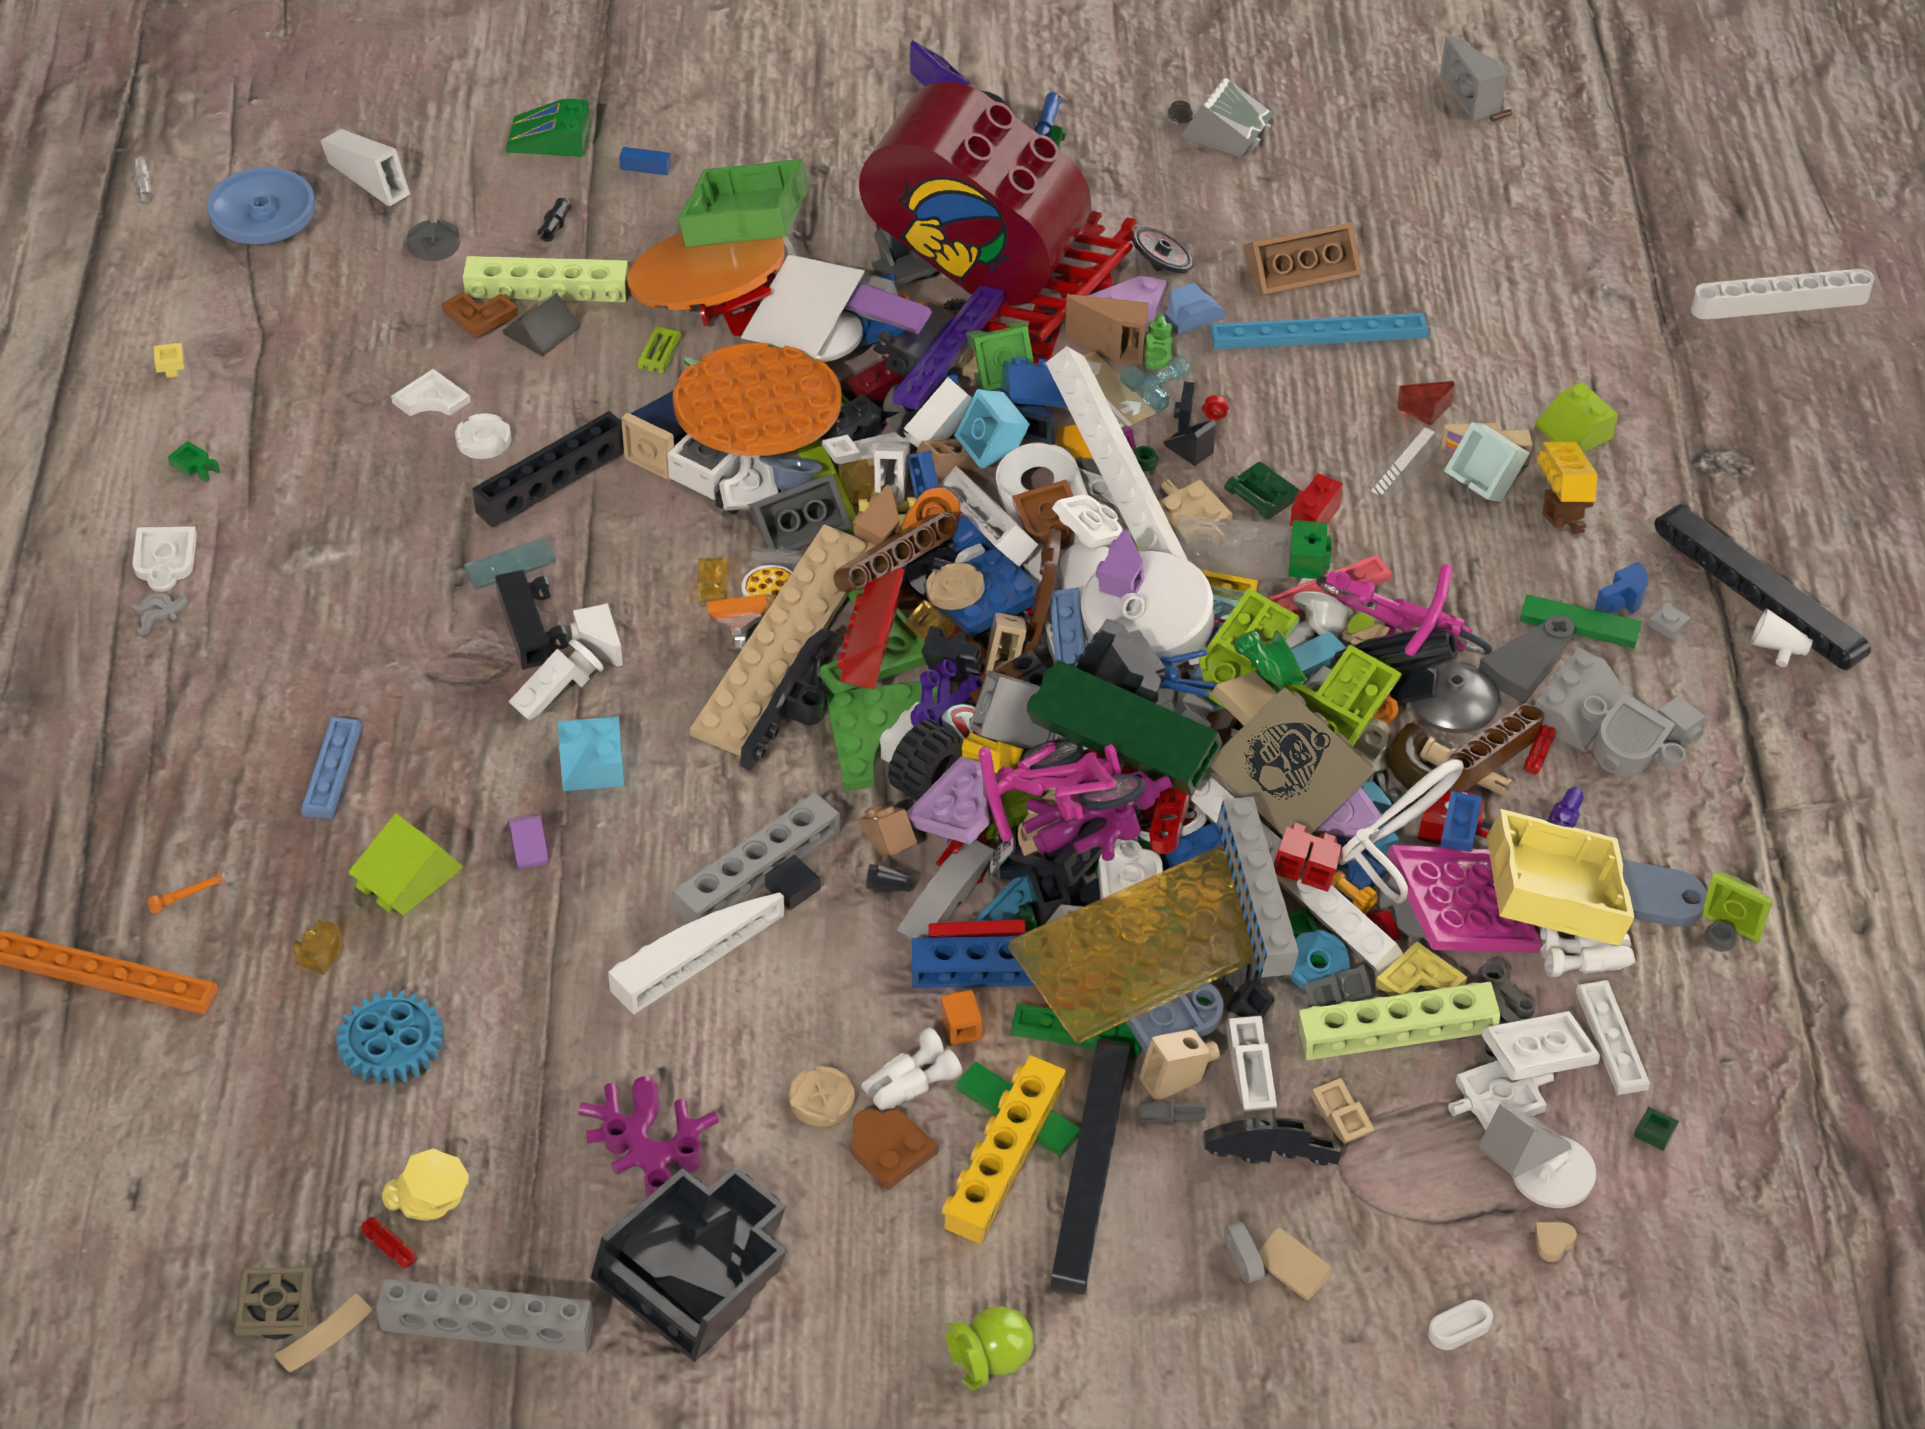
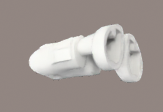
M1544 927L1540 929V939L1543 943V946L1540 948L1541 958L1545 959L1544 970L1548 977H1559L1563 972L1579 969L1583 974L1621 970L1635 963V956L1630 948L1631 942L1628 934L1625 935L1620 946L1576 935L1574 939H1564L1559 936V932Z
M926 1028L920 1033V1049L912 1057L904 1053L898 1055L862 1083L861 1088L869 1097L873 1098L874 1104L880 1111L893 1109L903 1101L913 1100L928 1092V1086L933 1082L954 1080L962 1075V1067L958 1058L950 1049L944 1051L941 1039L933 1028ZM929 1065H932L930 1068H928V1069L925 1070V1071H922V1070H921L922 1068H925V1067H927V1066H929Z

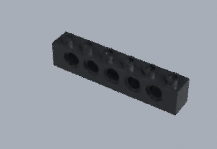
M608 411L473 487L475 513L493 528L624 453L622 421L611 411Z

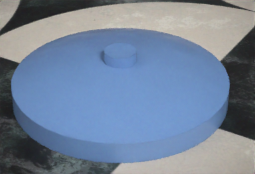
M261 167L235 173L221 181L212 190L208 198L207 210L210 223L222 236L245 244H266L286 239L302 230L314 214L315 200L310 184L303 177L281 168Z

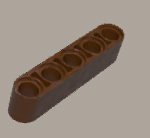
M948 512L925 516L839 567L834 574L835 586L841 592L863 590L866 583L903 567L954 536L958 527L956 518ZM873 560H874L875 565H876V568H875V569H874V567H873ZM851 573L853 574L854 582L851 581Z
M1522 704L1452 752L1447 761L1452 759L1462 761L1463 770L1457 781L1449 788V791L1459 793L1467 791L1531 745L1537 736L1543 718L1542 711L1533 705Z

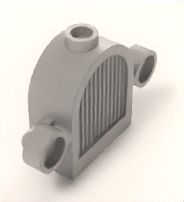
M1626 693L1622 694L1611 710H1607L1606 701L1599 696L1590 695L1584 699L1580 709L1582 716L1600 726L1594 738L1592 749L1596 760L1604 770L1619 776H1636L1647 770L1654 759L1667 769L1674 770L1681 767L1686 757L1684 748L1676 743H1667L1676 723Z

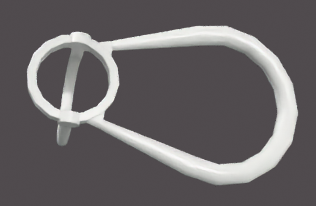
M1452 759L1441 764L1414 784L1375 823L1365 829L1358 830L1356 836L1340 850L1338 863L1344 865L1351 860H1356L1387 898L1395 903L1406 901L1409 890L1406 881L1398 869L1373 843L1407 825L1441 798L1461 775L1463 770L1462 761ZM1434 784H1436L1425 796H1423L1414 805H1412L1410 808H1408L1403 813L1398 815L1383 828H1381L1380 830L1378 829L1379 826H1381L1383 823H1385L1387 820H1389L1391 817H1393L1395 814H1397L1399 811H1401L1403 808H1405L1407 805H1409L1411 802H1413L1415 799H1417L1419 796L1425 793ZM1367 849L1389 871L1400 888V895L1394 893L1383 882L1361 852Z

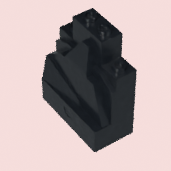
M735 1166L709 1188L699 1178L692 1176L685 1169L681 1168L601 1237L590 1278L693 1362H696L750 1308L752 1299L780 1271L787 1250L769 1235L780 1226L786 1206L775 1195L770 1194L758 1185L751 1176L744 1174Z

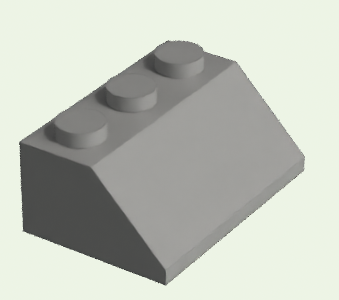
M1578 647L1535 702V707L1539 708L1543 713L1540 727L1547 725L1548 727L1555 728V738L1584 752L1600 728L1599 725L1582 716L1580 709L1584 699L1590 695L1599 696L1606 701L1607 710H1611L1622 694H1627V692L1604 659Z

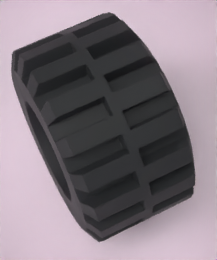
M923 720L921 723H917L905 734L893 753L889 764V783L907 796L918 801L962 757L963 739L932 720Z

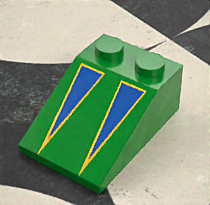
M561 99L514 116L506 153L583 157L590 128L588 100Z

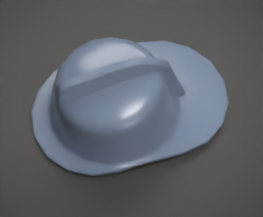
M759 456L761 462L773 467L774 483L781 491L813 480L814 474L822 470V466L819 463L805 458Z

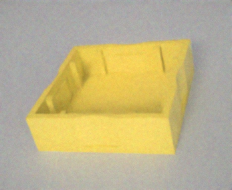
M1500 809L1487 835L1500 917L1620 946L1634 920V913L1629 890L1623 879V862L1618 839L1578 828L1555 825L1542 819Z

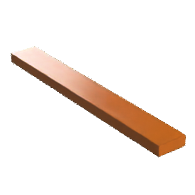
M0 930L1 965L204 1015L218 991V986L215 982Z

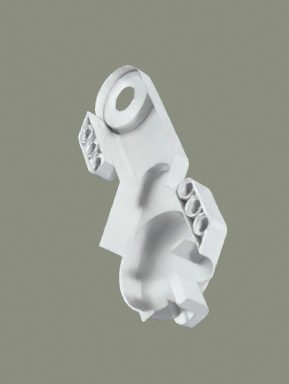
M1044 443L1025 444L1010 451L1000 461L996 470L999 500L1002 509L1022 529L1023 526L1013 505L1012 496L1030 491L1021 484V476L1025 471L1033 467H1045L1054 474L1053 483L1067 479L1074 496L1088 495L1099 502L1100 505H1106L1113 509L1118 515L1117 522L1122 527V530L1127 531V525L1103 477L1078 468L1073 456L1062 447ZM1073 533L1072 543L1059 552L1052 591L1079 587L1085 647L1090 643L1093 635L1100 629L1104 621L1110 619L1123 624L1129 633L1140 630L1159 659H1161V656L1172 657L1206 649V643L1214 625L1213 595L1207 578L1199 568L1188 560L1171 553L1139 551L1143 560L1145 580L1137 595L1144 600L1145 610L1138 618L1129 619L1120 611L1119 597L1099 591L1096 569L1100 561H1105L1110 544L1090 549L1079 541L1076 533ZM1045 542L1037 543L1038 546L1034 549L1032 556L1020 565L1021 569L1038 585L1043 576L1040 575L1039 571L1041 552ZM1049 602L1044 621V632L1053 664H1055L1051 607ZM1200 657L1190 659L1189 664H1198ZM1188 660L1181 661V662H1176V663H1172V664H1173V666L1175 667V666H1178V665H1180V664H1182V663H1184V662H1186V661H1188ZM1159 688L1158 702L1156 704L1159 705L1169 700L1175 705L1174 691L1172 689Z

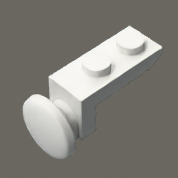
M574 639L570 640L568 643L575 651L568 658L557 649L508 702L530 721L538 716L572 679L579 686L583 687L590 679L588 676L595 669L599 672H602L604 669L600 660L583 644Z

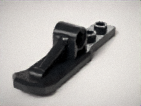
M820 629L807 639L775 690L767 708L741 747V767L751 771L757 760L760 762L763 760L769 740L776 739L781 728V721L785 717L805 725H815L822 720L825 696L822 691V679L819 676V671L823 661L831 655L836 647V632L829 629Z

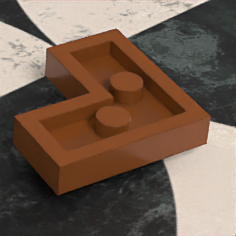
M461 292L441 303L442 311L474 339L518 315V307L502 293L481 305L476 303L465 292Z

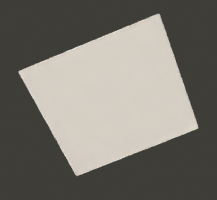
M788 255L769 287L772 294L763 298L741 338L759 343H769V345L784 348L786 345L805 351L806 354L817 356L865 271Z

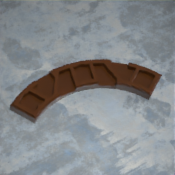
M1053 528L1049 529L1041 552L1039 573L1043 576L1036 588L1031 609L1034 614L1026 629L1021 655L1029 650H1032L1034 653L1036 652L1047 614L1061 543V531Z

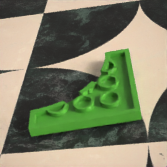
M864 589L849 592L848 597L853 604H855L857 594L863 595ZM898 607L878 680L926 665L921 652L925 639ZM838 659L820 667L819 676L833 694L859 687L840 682L842 670L837 669Z
M920 681L878 686L875 690L862 688L846 690L837 694H833V692L825 693L844 791L874 788L873 771L876 754L881 745V735L886 729L892 728L905 710H909L916 702L921 703L922 685ZM938 686L933 688V695L937 694Z

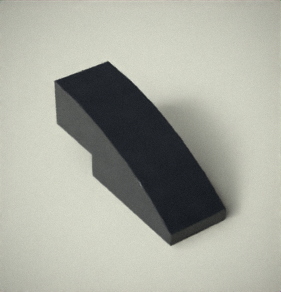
M1013 403L1030 424L1023 438L1054 445L1055 416L1053 413L1039 405Z

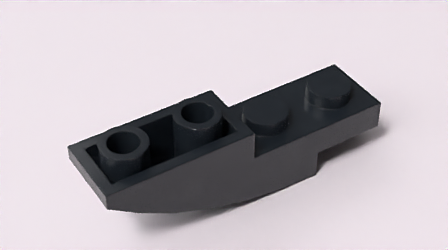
M1268 1117L1238 1120L1208 1129L1203 1132L1202 1136L1204 1149L1208 1150L1212 1155L1218 1157H1227L1228 1154L1238 1156L1243 1161L1251 1164H1259L1260 1161L1270 1163L1273 1151L1289 1159H1294L1296 1156L1309 1158L1312 1163L1326 1166L1329 1163L1338 1165L1341 1156L1338 1140L1312 1135L1309 1121Z

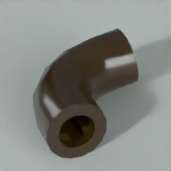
M1414 723L1406 724L1397 733L1388 752L1389 767L1395 779L1408 790L1433 770L1423 764L1418 758L1429 738L1424 729ZM1429 788L1425 793H1423L1419 797L1422 798L1423 796H1425L1431 788Z

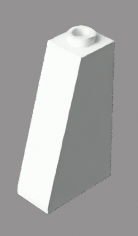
M339 129L320 140L327 161L331 166L386 205L392 206L410 195L395 148L343 129Z

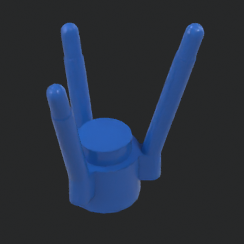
M1194 651L1172 657L1161 656L1160 661L1165 666V680L1160 684L1159 688L1172 689L1205 697L1210 696L1209 691L1202 689L1214 690L1218 684L1179 679V668L1174 667L1172 664L1205 656L1207 651Z

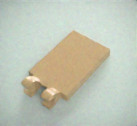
M1254 671L1216 685L1212 695L1245 726L1277 693Z

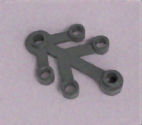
M1489 961L1480 967L1477 973V981L1474 983L1491 982L1501 1020L1505 1023L1529 1019L1534 1015L1535 1002L1531 998L1522 995L1509 983V973L1502 963ZM1500 993L1516 1005L1515 1013L1500 1001ZM1526 1006L1529 1010H1524L1521 1007ZM1461 1037L1456 1039L1462 1040L1466 1039L1467 1037ZM1486 1041L1483 1043L1480 1053V1059L1484 1065L1498 1060Z

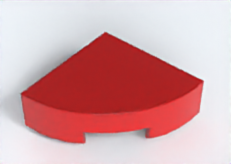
M1389 909L1372 910L1366 914L1393 941L1401 938Z

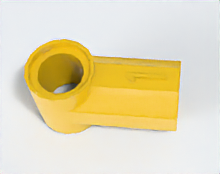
M970 733L963 740L961 749L962 757L980 761L979 750L982 747L989 748L995 773L1004 766H1009L1016 770L1024 750L1002 741L996 742L974 733Z

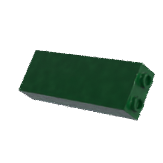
M1058 659L1054 666L1045 672L1042 680L1043 684L1038 692L1030 697L1027 704V712L1032 723L1077 744H1081L1105 757V746L1112 744L1116 750L1119 763L1156 780L1167 775L1173 788L1190 796H1193L1223 745L1218 731Z

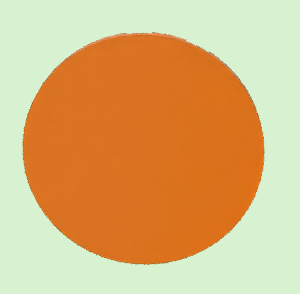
M681 232L657 243L637 258L628 272L627 281L632 296L638 302L657 309L660 305L668 306L669 310H690L691 305L704 303L706 307L740 297L767 281V276L770 273H776L782 266L786 248L782 237L686 247Z
M745 343L715 350L702 356V360L694 366L689 365L679 376L678 383L673 390L674 413L684 431L698 442L710 448L736 455H774L804 447L823 436L836 422L841 410L840 383L829 366L820 359L815 360L807 356L805 351L786 345L784 348L769 347V343Z

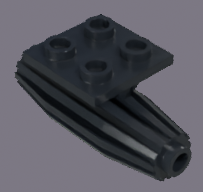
M1450 629L1432 630L1413 656L1405 653V647L1417 630L1372 638L1352 646L1401 673V677L1390 692L1391 698L1396 700L1398 705L1435 697L1438 665L1453 660L1457 656L1456 639ZM1347 648L1335 652L1334 658L1330 661L1331 670Z

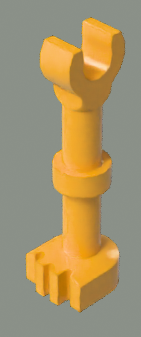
M1341 871L1335 872L1331 885L1352 899V904L1366 915L1378 900L1377 892L1369 886L1359 890L1346 880L1344 873Z

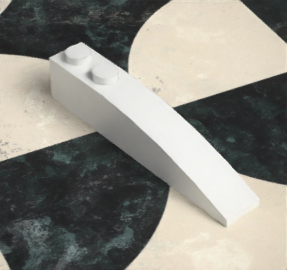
M955 466L939 484V488L951 491L959 502L960 511L997 549L1016 565L1020 566L1032 556L1038 544L960 468Z
M779 892L727 907L692 921L659 938L652 944L643 946L635 955L624 962L617 963L608 971L610 992L633 1015L782 918L784 916V896Z

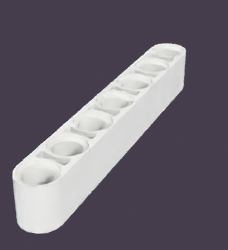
M1852 269L1703 283L1695 289L1691 313L1699 319H1717L1862 305L1869 300L1874 275L1868 270Z

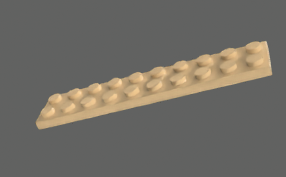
M825 524L822 526L691 726L690 736L741 757V747L767 708L775 690L805 642L820 629H827L848 596L849 592H841L835 586V571L842 565L875 547L874 544ZM851 573V581L854 582V577Z

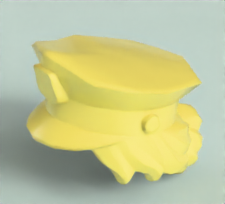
M433 1148L409 1157L407 1165L398 1179H392L384 1186L382 1200L385 1207L389 1210L400 1209L407 1218L423 1221L436 1220L443 1217L448 1210L457 1207L461 1202L464 1189L469 1184V1175L458 1157L445 1154Z

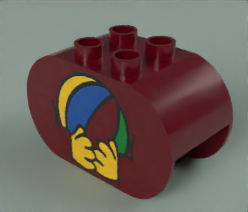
M954 82L930 84L916 92L867 158L859 176V192L862 203L869 216L879 227L969 294L973 295L980 285L1004 290V301L1008 303V306L1027 302L1038 295L1044 288L1085 224L1091 207L1089 187L1082 172L1067 155L1058 149L1052 139L1036 133L1016 118L1012 110L1005 104L995 102L978 89Z

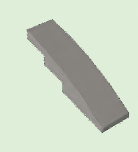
M974 840L971 844L964 843L957 854L952 853L917 898L897 928L898 934L912 941V938L928 937V924L947 922L958 903L963 904L993 857L995 850Z

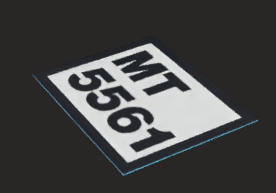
M1015 829L1012 831V839L1008 842L1002 841L995 849V853L988 863V877L1015 850Z

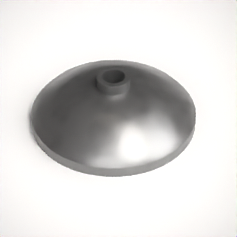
M1449 662L1438 665L1435 697L1410 702V705L1419 719L1437 730L1449 733H1468L1479 730L1492 721L1498 710L1499 693L1492 680L1480 670L1466 664Z

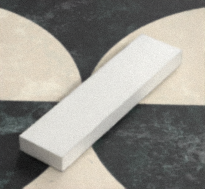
M1608 980L1577 985L1576 994L1616 1094L1621 1095L1648 1090L1650 1086L1649 1079Z

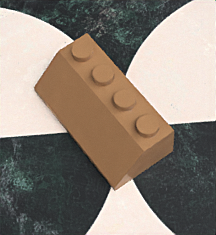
M1352 222L1243 245L1248 272L1261 295L1362 275Z

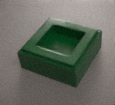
M1648 1107L1635 1129L1633 1137L1664 1151L1676 1131L1679 1121Z

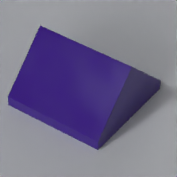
M912 40L910 43V73L921 84L928 86L939 82H954L969 85L970 82L945 58Z

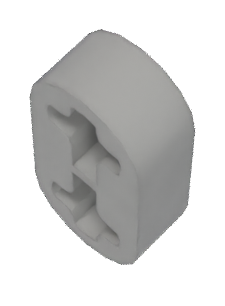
M1240 1221L1224 1226L1226 1245L1244 1282L1251 1283L1264 1279L1265 1271L1262 1259L1245 1224Z

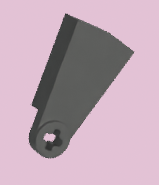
M1564 616L1549 617L1541 625L1481 658L1478 670L1487 675L1497 689L1525 704L1561 659L1563 649L1572 639L1574 624Z

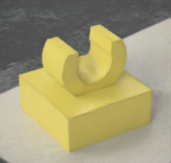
M174 343L153 346L156 372H166L167 378L178 377L177 370L184 369L182 344Z

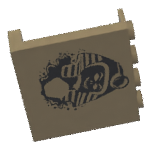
M1285 687L1219 750L1207 770V773L1234 798L1254 797L1260 821L1281 840L1286 828H1291L1294 823L1306 826L1308 834L1313 835L1367 781L1370 783L1375 773L1372 769L1374 767L1372 762L1363 754L1358 756L1350 748L1351 744L1346 737L1340 733L1335 734L1327 727L1329 725L1327 720L1320 713L1315 712L1313 714L1305 706L1306 702L1301 695L1295 691L1290 692Z

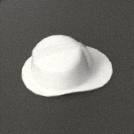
M1305 591L1297 593L1293 597V602L1296 606L1305 612L1306 621L1309 622L1314 633L1319 635L1330 631L1338 638V634L1345 629L1347 617L1353 614L1351 608L1346 607L1336 598L1321 592Z

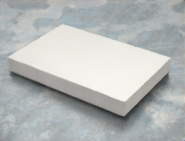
M1570 1011L1484 1027L1482 1037L1512 1081L1598 1064L1600 1054Z

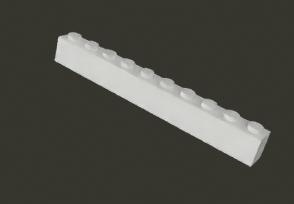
M1066 346L1048 360L1046 365L1139 551L1166 552L1188 560L1085 356Z
M1206 772L1193 796L1189 795V803L1202 810L1212 824H1217L1223 799H1232L1234 797ZM1261 822L1272 862L1274 863L1282 840ZM1307 862L1303 865L1298 882L1276 875L1281 887L1303 907L1307 908L1314 917L1378 975L1383 973L1403 954L1396 942L1332 885H1330L1328 892L1302 884L1301 879Z

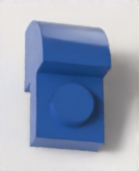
M1636 562L1616 571L1613 583L1599 590L1595 610L1610 614L1626 607L1631 614L1638 611L1642 606L1648 582V575L1644 567L1639 562Z

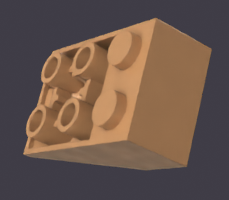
M1067 294L1065 338L1091 351H1095L1097 354L1114 362L1143 365L1149 302Z

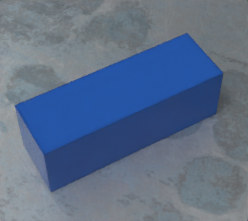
M623 147L619 156L621 170L668 175L671 167L669 152Z
M931 450L907 455V462L917 500L924 491L931 488H939Z

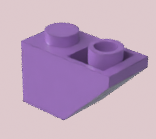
M1122 530L1117 540L1114 539L1111 542L1105 561H1100L1096 569L1099 591L1119 598L1126 593L1137 594L1145 580L1143 560L1129 532L1126 530Z

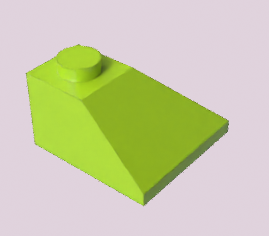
M1723 871L1714 872L1704 902L1702 916L1714 922H1726L1734 928L1735 932L1759 943L1773 899L1737 877H1733Z

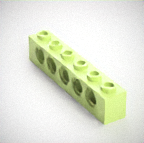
M467 256L463 274L464 291L470 298H493L502 293L508 299L626 302L628 263L627 260Z
M1491 982L1470 983L1465 986L1440 987L1431 991L1407 992L1403 995L1375 997L1370 1000L1357 1002L1346 1001L1330 1006H1312L1299 1010L1298 1029L1306 1060L1481 1035L1484 1027L1499 1025L1500 1011Z

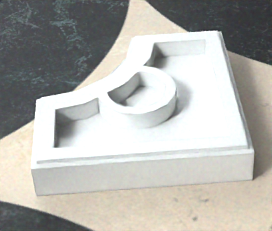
M434 369L391 396L392 403L409 416L430 410L439 411L450 416L470 403L469 394Z
M742 455L740 457L738 473L732 478L722 480L719 484L724 510L749 509L747 504L778 493V488L774 483L773 467L761 462L759 456Z

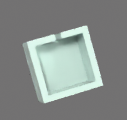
M1472 422L1444 472L1461 483L1469 485L1470 489L1487 500L1502 502L1530 453L1487 425Z

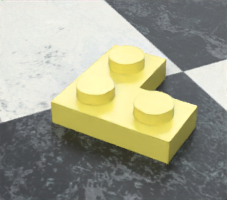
M1416 942L1377 977L1375 986L1389 996H1397L1407 992H1414L1420 985L1428 991L1440 987L1465 986L1467 976L1422 944Z

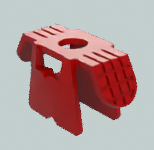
M770 273L764 284L730 301L706 307L705 303L701 304L703 325L705 327L710 326L711 317L722 313L733 336L743 334L760 305L757 300L772 294L769 287L776 275ZM748 304L751 306V308L745 309L744 312H738L734 315L730 313Z

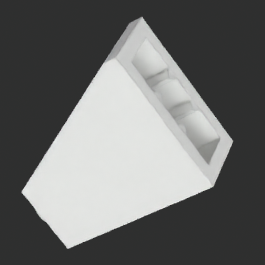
M948 377L905 426L904 429L911 435L908 440L918 448L921 441L946 440L957 431L972 397Z
M881 442L874 452L875 493H880L886 485L892 487L895 503H904L910 471L906 457L910 455V443Z

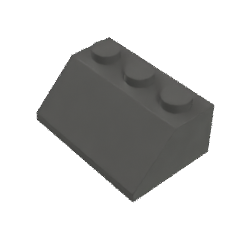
M832 474L821 476L747 504L757 531L771 558L812 543L824 524L840 531L852 528Z

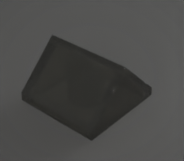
M555 293L537 302L502 331L507 337L544 357L580 327L578 321L559 294Z

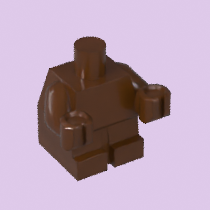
M1552 489L1545 490L1542 515L1555 528L1568 524L1574 534L1585 532L1583 528H1586V524L1583 521H1578L1584 518L1585 508L1593 507L1594 502H1561L1557 494Z

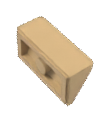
M1280 1227L1271 1234L1258 1252L1264 1269L1306 1301L1329 1280L1330 1265Z

